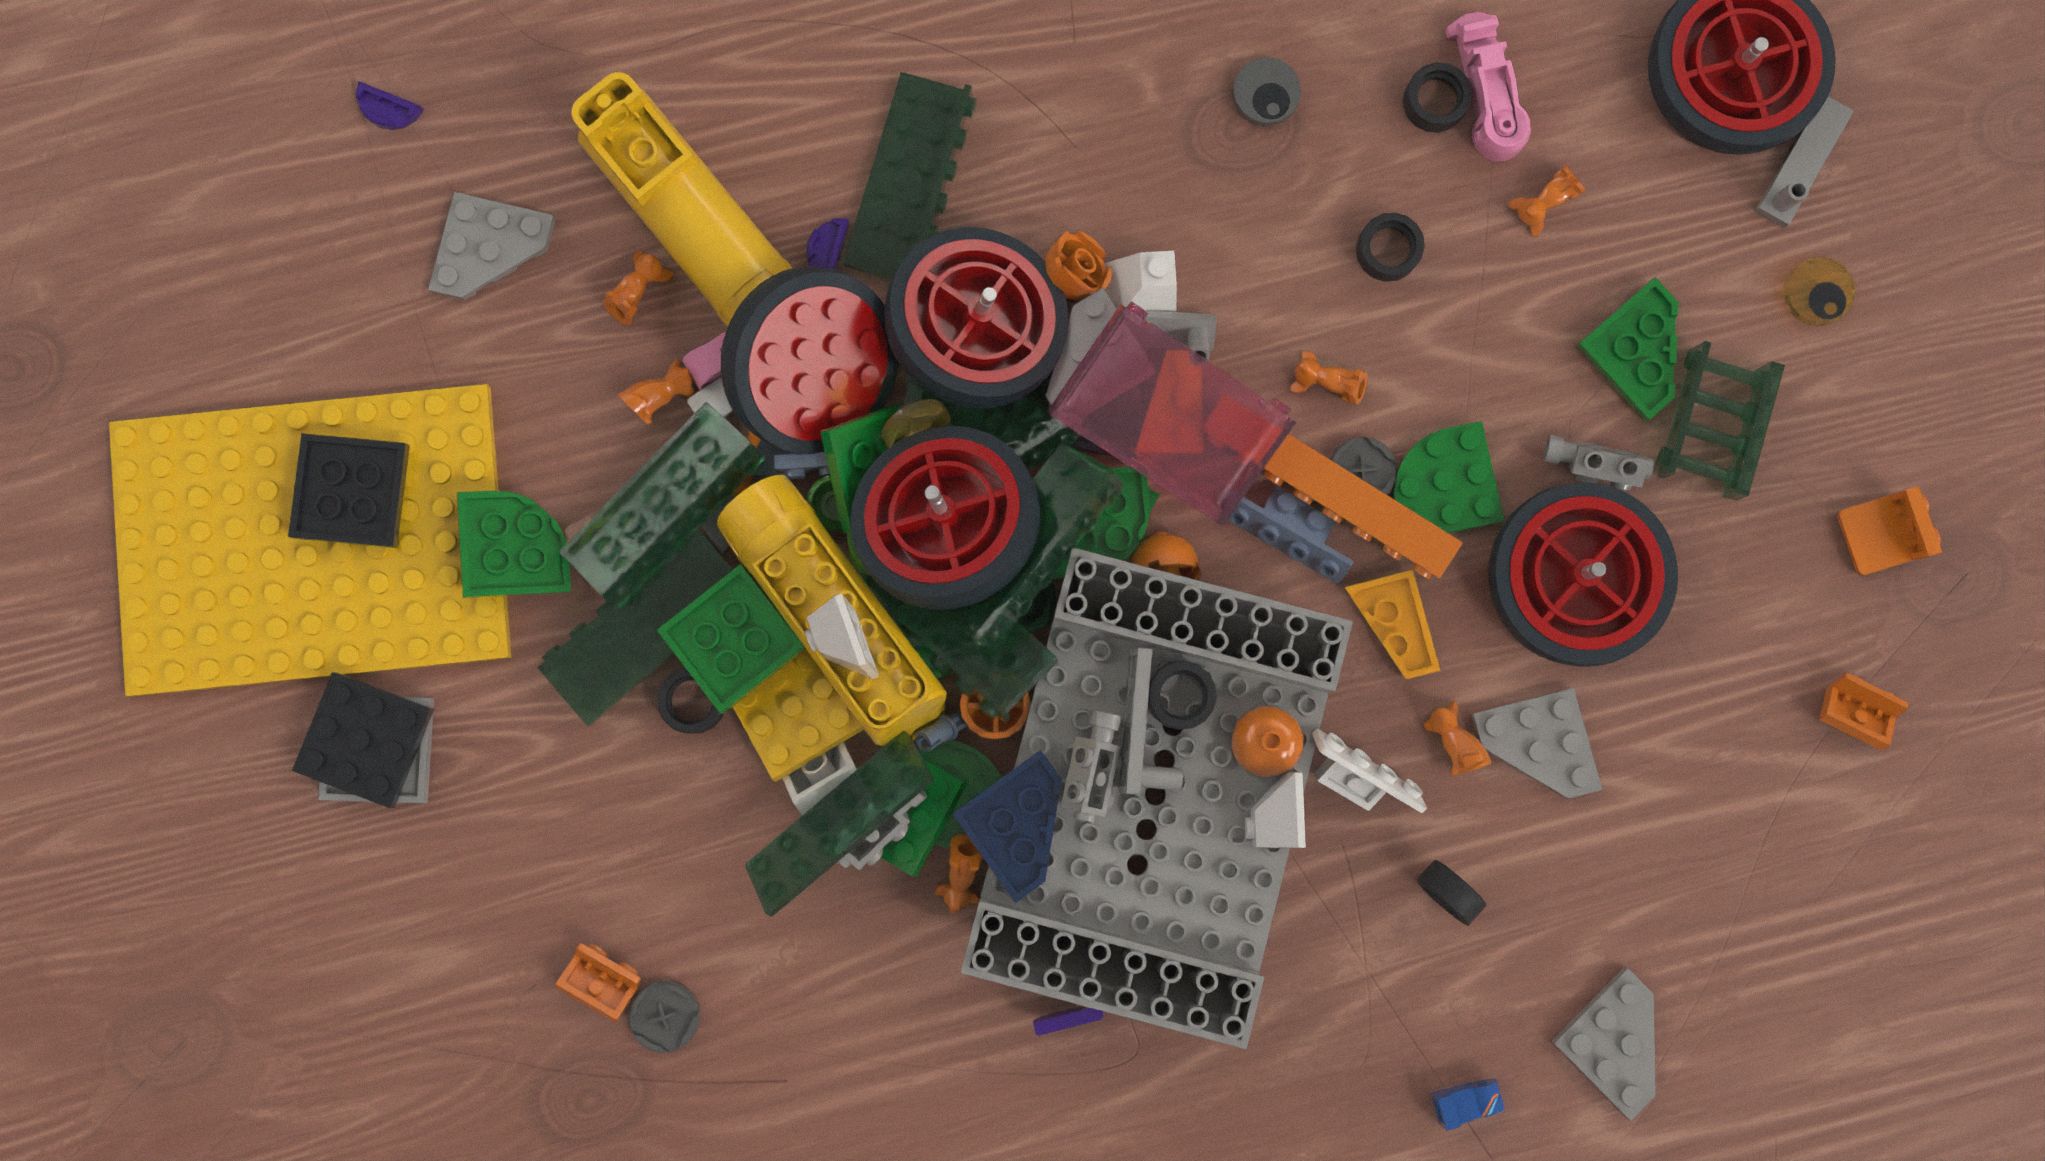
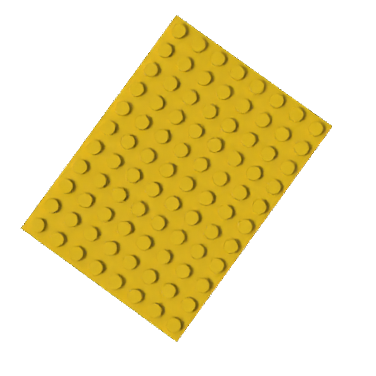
M488 384L109 422L125 696L134 697L330 677L332 672L350 675L512 658L507 596L462 598L457 492L499 491L491 387ZM301 433L400 442L410 445L397 548L302 540L288 537Z

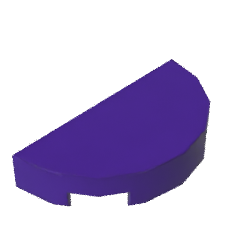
M358 81L356 98L358 99L359 107L363 115L379 128L388 130L406 128L417 121L424 111L420 105Z
M834 218L831 219L832 221L824 223L818 229L813 230L806 249V257L810 267L837 270L850 224L849 219Z
M1081 1006L1041 1016L1033 1020L1035 1034L1040 1036L1102 1020L1101 1018H1104L1101 1010Z

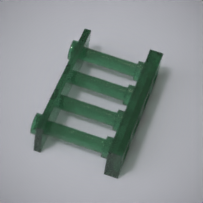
M1704 341L1690 349L1685 357L1683 367L1687 371L1666 445L1661 447L1657 455L1656 466H1659L1657 477L1664 479L1675 474L1676 468L1722 482V485L1725 486L1723 497L1737 501L1749 496L1785 365L1771 361L1755 371L1709 358L1711 342ZM1707 371L1749 384L1750 389H1753L1750 401L1744 404L1698 390L1703 372ZM1694 404H1700L1739 416L1740 420L1743 421L1741 433L1734 436L1689 422ZM1685 435L1731 449V452L1735 454L1732 465L1726 469L1680 455Z

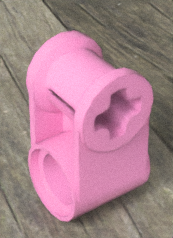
M726 332L705 345L690 351L682 359L686 368L690 370L689 372L699 390L704 389L721 378V352Z

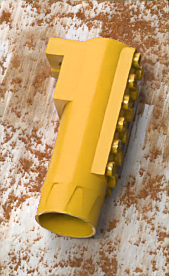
M622 72L611 73L574 102L571 113L574 122L579 128L578 142L700 290L714 308L720 320L727 327L741 302L754 288L769 277L793 268L766 239L649 95L639 88L629 75Z
M774 475L756 482L738 494L723 509L717 519V527L738 560L759 583L875 745L886 746L892 744L896 747L908 746L915 741L917 737L915 734L918 731L933 724L938 716L946 714V690L815 514L813 507L787 476ZM843 594L856 610L879 677L871 679L826 659L818 650L813 651L805 633L806 630L811 629L807 617L834 596Z

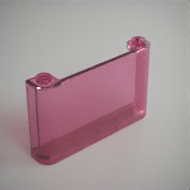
M1131 301L1128 306L1120 303L1049 407L1048 412L1052 417L1223 526L1296 424V421L1288 415L1291 408L1275 397L1269 402L1147 320L1146 317L1149 313L1136 303Z

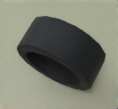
M1435 62L1423 66L1413 75L1404 92L1403 107L1407 117L1416 127L1426 132L1439 133L1451 129L1462 119L1471 103L1472 89L1468 78L1459 68L1449 63ZM1431 79L1441 80L1449 84L1455 91L1457 103L1449 114L1436 116L1426 112L1421 107L1417 99L1418 90L1426 81Z
M1396 212L1383 213L1371 219L1360 233L1356 245L1357 260L1363 271L1372 278L1384 282L1398 281L1408 276L1422 259L1425 249L1424 235L1418 224L1408 216ZM1384 228L1399 230L1406 236L1410 244V252L1404 263L1389 267L1382 265L1374 259L1370 243L1376 232Z
M1188 661L1172 662L1159 669L1150 680L1148 707L1154 718L1166 727L1176 730L1194 728L1205 722L1214 710L1217 700L1215 683L1210 674L1198 664ZM1185 674L1191 676L1198 681L1202 688L1203 699L1201 706L1195 713L1189 716L1178 717L1172 715L1165 710L1161 703L1160 692L1162 685L1168 678L1174 675Z
M682 668L671 673L661 684L657 695L658 710L663 721L672 729L685 734L703 733L714 728L723 718L724 714H720L713 704L710 712L698 721L683 720L675 713L672 707V696L675 689L686 681L694 680L687 669Z
M1433 860L1417 878L1421 888L1443 909L1464 925L1469 926L1486 907L1485 901L1468 883L1438 860Z

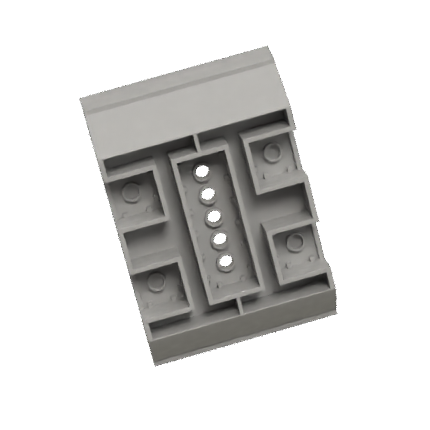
M1072 548L1015 764L1016 768L1041 750L1062 779L1046 880L1015 903L990 866L988 867L961 973L1247 1050L1264 981V976L1259 971L1290 848L1252 846V839H1246L1245 818L1251 817L1252 807L1282 775L1277 777H1259L1245 771L1236 762L1231 750L1232 732L1236 721L1246 711L1256 707L1276 706L1289 712L1298 721L1303 733V751L1299 761L1288 772L1302 773L1304 794L1316 746L1312 732L1316 728L1320 730L1328 694L1336 691L1353 621ZM1130 649H1152L1150 680L1159 669L1172 662L1188 661L1198 664L1206 670L1215 683L1217 700L1213 712L1205 722L1191 729H1182L1176 736H1170L1164 732L1163 724L1155 719L1149 707L1147 708L1143 766L1156 767L1154 764L1155 754L1160 750L1171 752L1174 757V763L1171 768L1182 769L1183 783L1180 791L1164 789L1165 798L1163 802L1159 805H1151L1145 798L1147 788L1141 787L1140 795L1119 793V770L1114 776L1111 789L1114 793V802L1107 809L1106 817L1096 816L1095 823L1075 819L1073 818L1075 811L1060 808L1076 736L1091 739L1093 725H1090L1093 710L1121 716L1119 730H1115L1112 744L1121 746L1119 755L1122 758ZM1179 674L1166 680L1162 685L1160 697L1165 710L1172 715L1185 717L1195 713L1201 706L1203 694L1198 681L1191 676ZM1143 819L1152 820L1156 826V833L1149 840L1140 839L1136 833V826ZM1134 854H1141L1147 860L1146 870L1139 875L1130 873L1127 868V861Z

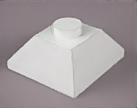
M1174 251L1141 252L1105 263L1106 269L1109 266L1112 269L1111 282L1105 291L1116 308L1176 312L1177 282Z
M843 594L834 596L807 617L811 629L806 630L805 633L813 651L818 650L826 659L871 679L879 677L856 610Z
M842 742L783 777V781L793 804L812 828L842 810L858 770L845 743Z
M1301 772L1284 773L1252 807L1251 817L1245 818L1246 839H1252V846L1306 848L1303 775Z

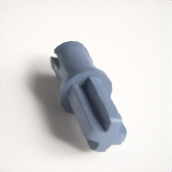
M961 709L948 716L944 714L938 716L933 724L918 731L915 734L917 736L915 742L919 749L923 752H929L945 741H953L957 737L958 732L968 726L962 718Z

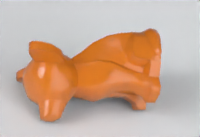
M1563 164L1562 168L1554 174V179L1543 188L1537 198H1515L1509 202L1508 206L1518 211L1519 219L1524 224L1530 226L1532 236L1537 237L1543 230L1547 210L1564 203L1567 199H1575L1586 189L1572 171Z
M637 251L634 255L633 264L635 271L625 276L613 291H607L603 300L606 311L614 319L626 326L633 324V318L638 312L637 304L643 297L648 282L664 283L673 278V272L663 269V265L656 256L644 254L642 251Z
M1305 350L1302 352V360L1296 365L1294 372L1296 381L1291 385L1290 390L1292 393L1300 394L1305 392L1310 386L1318 383L1330 392L1341 395L1343 401L1358 405L1366 390L1368 374L1361 369L1350 371L1335 366L1321 367L1320 363L1317 362L1316 356L1312 352Z
M675 359L669 366L664 378L639 381L617 395L649 425L652 423L651 417L653 412L669 403L675 394L691 397L696 391L692 387L693 379L689 372L690 370L680 367V361Z
M1456 701L1451 702L1448 707L1436 708L1431 713L1430 719L1423 722L1427 731L1441 734L1443 748L1447 751L1453 762L1452 769L1449 771L1451 776L1473 771L1492 763L1487 750L1479 739L1458 726L1459 709Z
M958 834L952 837L949 844L950 882L939 884L935 890L937 896H943L945 904L949 906V910L953 914L958 913L960 909L966 908L970 902L978 904L980 901V895L971 889L970 885L974 881L976 871L980 867L983 856L967 834Z

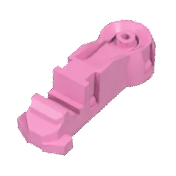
M1477 11L1465 14L1463 17L1461 16L1450 24L1445 32L1447 40L1456 39L1465 76L1468 78L1472 89L1471 99L1477 118L1472 128L1473 145L1477 152L1486 159L1494 162L1507 161L1514 158L1527 144L1531 134L1530 119L1527 112L1519 104L1511 60H1505L1504 51L1507 48L1506 41L1500 43L1496 41V29L1499 26L1497 16Z

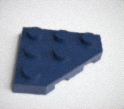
M1041 750L952 813L1015 903L1046 880L1062 779Z

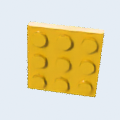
M806 649L733 706L769 775L775 782L864 730Z

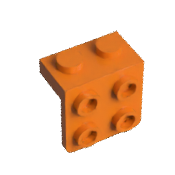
M1919 486L1838 512L1837 519L1855 570L1859 575H1868L1909 561L1942 553L1939 531L1931 522L1928 513L1929 503L1926 496L1921 493Z

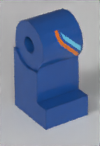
M1485 1079L1473 1083L1468 1082L1431 1093L1439 1124L1447 1131L1461 1127L1460 1124L1481 1117L1495 1115L1505 1109L1497 1079Z

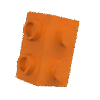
M1844 673L1827 686L1819 720L1883 751L1891 746L1896 718L1907 711L1909 703L1890 692L1864 681L1860 677Z
M579 943L574 957L556 982L555 988L612 1022L617 1023L639 989L641 978L637 976L638 972L629 964L624 962L617 964L606 958L607 953L598 946L589 944L587 947Z

